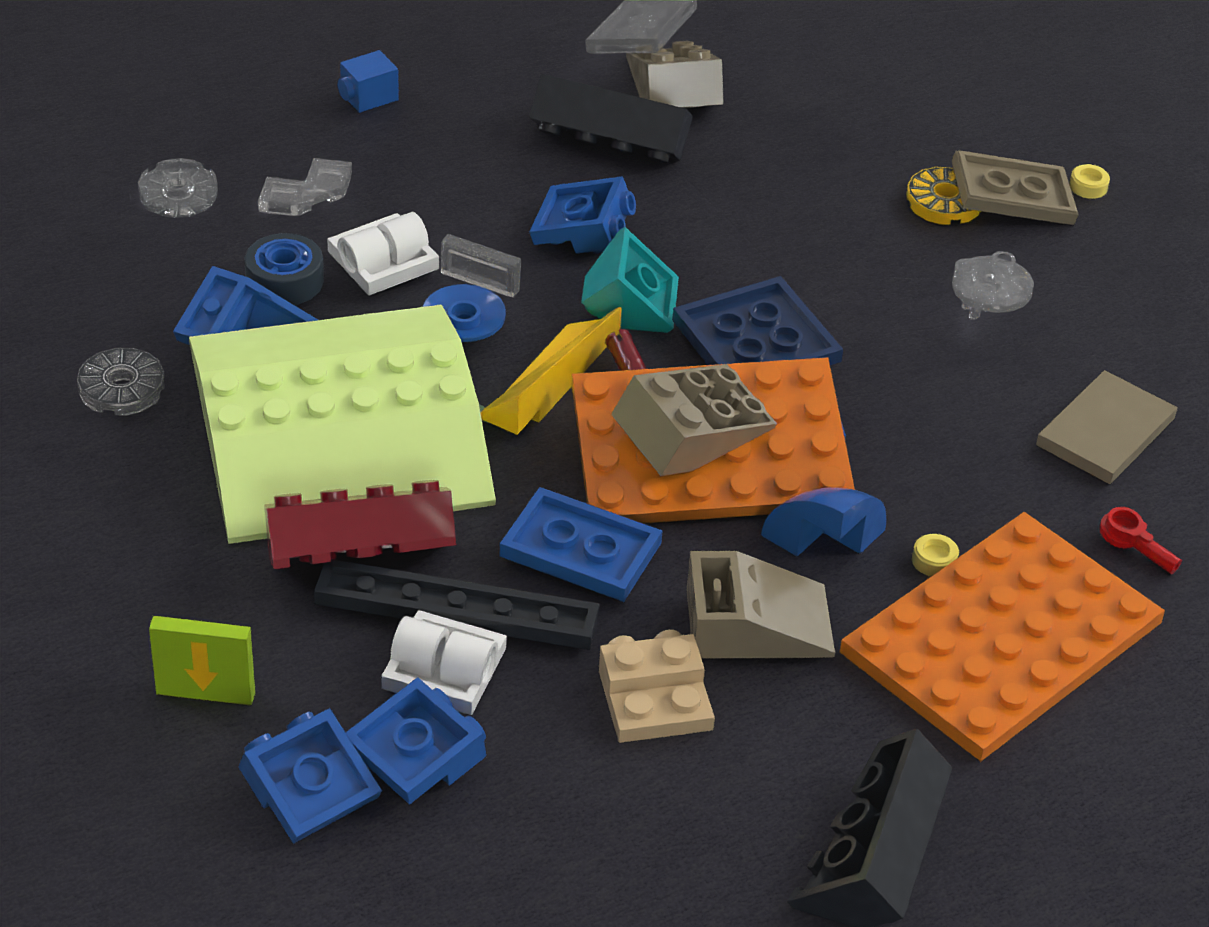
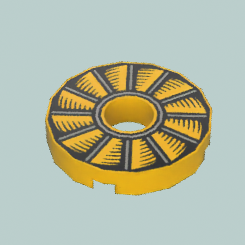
M933 167L924 169L913 175L908 183L906 197L910 201V208L916 215L926 221L940 225H951V220L961 219L960 224L970 222L979 216L981 212L963 208L953 168Z

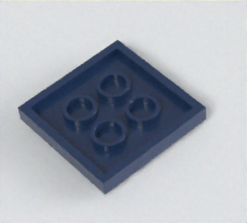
M781 276L673 308L672 321L707 365L827 357L830 365L842 362L843 348Z

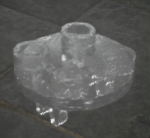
M998 251L993 253L992 256L964 258L956 262L952 287L955 295L962 300L963 310L969 309V318L971 320L979 318L981 311L993 313L1012 312L1024 307L1031 300L1034 281L1026 269L1020 264L1015 263L1016 258L1013 254Z

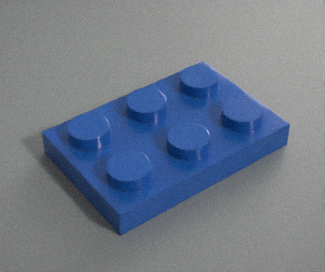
M539 487L500 542L499 556L624 602L661 545L662 530Z

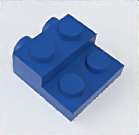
M623 176L553 185L550 187L529 231L534 245L547 243L557 245L571 241L575 253H601L606 249L617 232L626 227V216L635 214V197L631 191H628Z
M418 677L346 732L366 766L409 805L441 779L450 786L486 757L484 744L486 734L481 725L471 716L463 717L453 708L450 699L439 688L432 690Z
M330 708L315 716L312 712H306L298 716L287 725L285 732L273 738L270 734H264L254 739L244 748L245 752L238 766L263 808L271 807L293 844L377 799L382 792Z

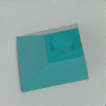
M624 227L617 232L586 274L581 303L584 304L586 310L591 315L602 319L612 310L621 307V329L668 333L674 328L672 317L673 308L676 307L679 276Z

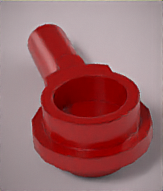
M1116 507L1104 515L1099 524V531L1108 543L1119 548L1134 547L1170 574L1175 573L1179 568L1182 560L1153 540V535L1146 531L1147 523L1143 521L1136 511L1127 507Z

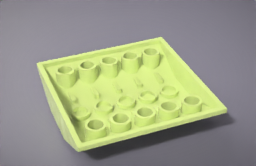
M442 305L189 337L228 544L266 539L267 529L264 505L274 504V496L282 494L301 493L302 501L320 499V491L348 489V496L366 495V487L392 484L394 492L412 490V482L439 480V487H447L452 492L453 511L495 505L496 498L478 399L461 338Z

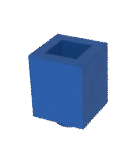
M380 50L340 62L341 78L338 79L337 83L339 93L359 113L399 100L398 68Z

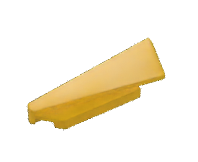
M618 307L612 310L602 319L567 324L505 393L480 412L481 419L517 435L531 419L540 422L572 387V374L584 373L607 347L605 344L606 337L612 332H615L616 336L619 334L622 308Z

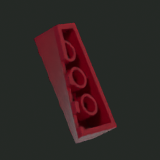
M439 480L412 482V490L394 492L392 484L366 487V495L348 496V489L320 491V499L302 501L301 493L282 494L274 496V504L264 505L269 559L273 569L290 567L289 558L299 557L300 562L317 564L331 562V559L337 558L336 553L346 552V557L363 558L382 554L383 548H392V552L401 553L456 545L452 492L447 487H439Z

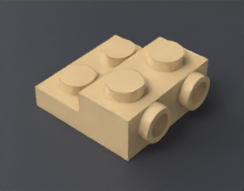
M665 630L657 634L654 639L634 641L630 636H618L612 639L608 645L600 646L599 674L619 743L713 730L715 717L704 686L705 668L694 634L681 635L676 630Z

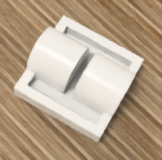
M414 212L402 216L396 213L327 238L328 252L368 295L439 269V256L429 246L425 225Z
M418 610L414 618L405 616L397 627L391 648V660L382 674V689L398 693L418 677L432 690L434 688L442 690L450 699L455 710L472 715L506 650V635Z

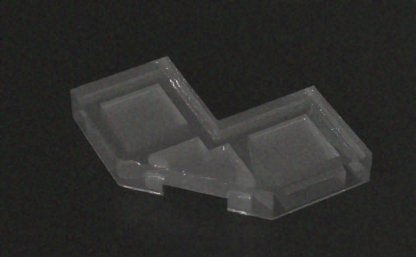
M313 158L306 181L267 177L258 200L259 212L299 216L311 211V206L326 199L331 203L345 197L352 176V162Z

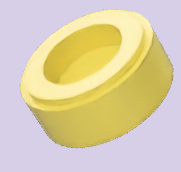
M1084 164L1073 169L1069 185L1071 190L1078 196L1089 199L1100 198L1107 193L1110 176L1099 166Z
M927 534L915 542L912 563L919 572L927 576H933L958 558L959 549L953 540L944 535Z

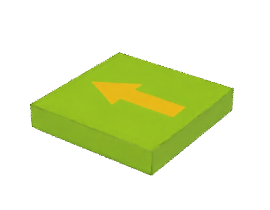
M153 616L149 633L156 694L252 705L255 695L251 627Z

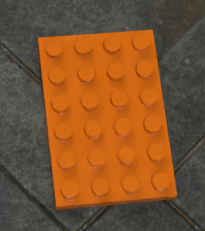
M828 357L727 364L738 373L740 380L753 396L764 404L765 410L777 425L774 429L693 471L665 476L658 474L611 413L634 375L714 365L572 374V392L587 504L640 523L769 515L785 501L807 491L829 487L855 490Z
M1023 512L841 639L840 653L981 762L1160 625L1165 610L1026 512Z

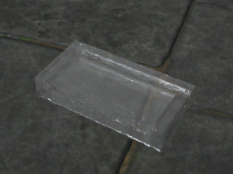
M447 234L441 241L442 274L512 298L520 291L521 258Z

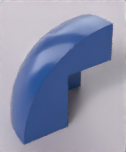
M839 487L814 489L796 495L775 508L765 520L761 536L798 556L824 533L860 554L885 531L886 509L881 500L861 491Z

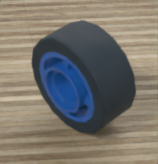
M289 233L266 236L253 243L248 248L244 257L246 277L254 280L293 305L311 300L321 291L324 283L322 252L313 240L304 236Z

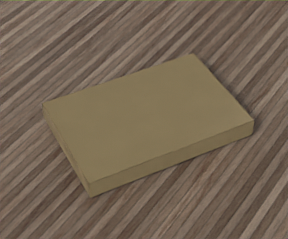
M960 150L955 151L952 165L964 209L1069 225L1075 224L1079 214L1064 167Z
M1104 370L1038 434L1036 445L1111 484L1175 419L1178 407Z

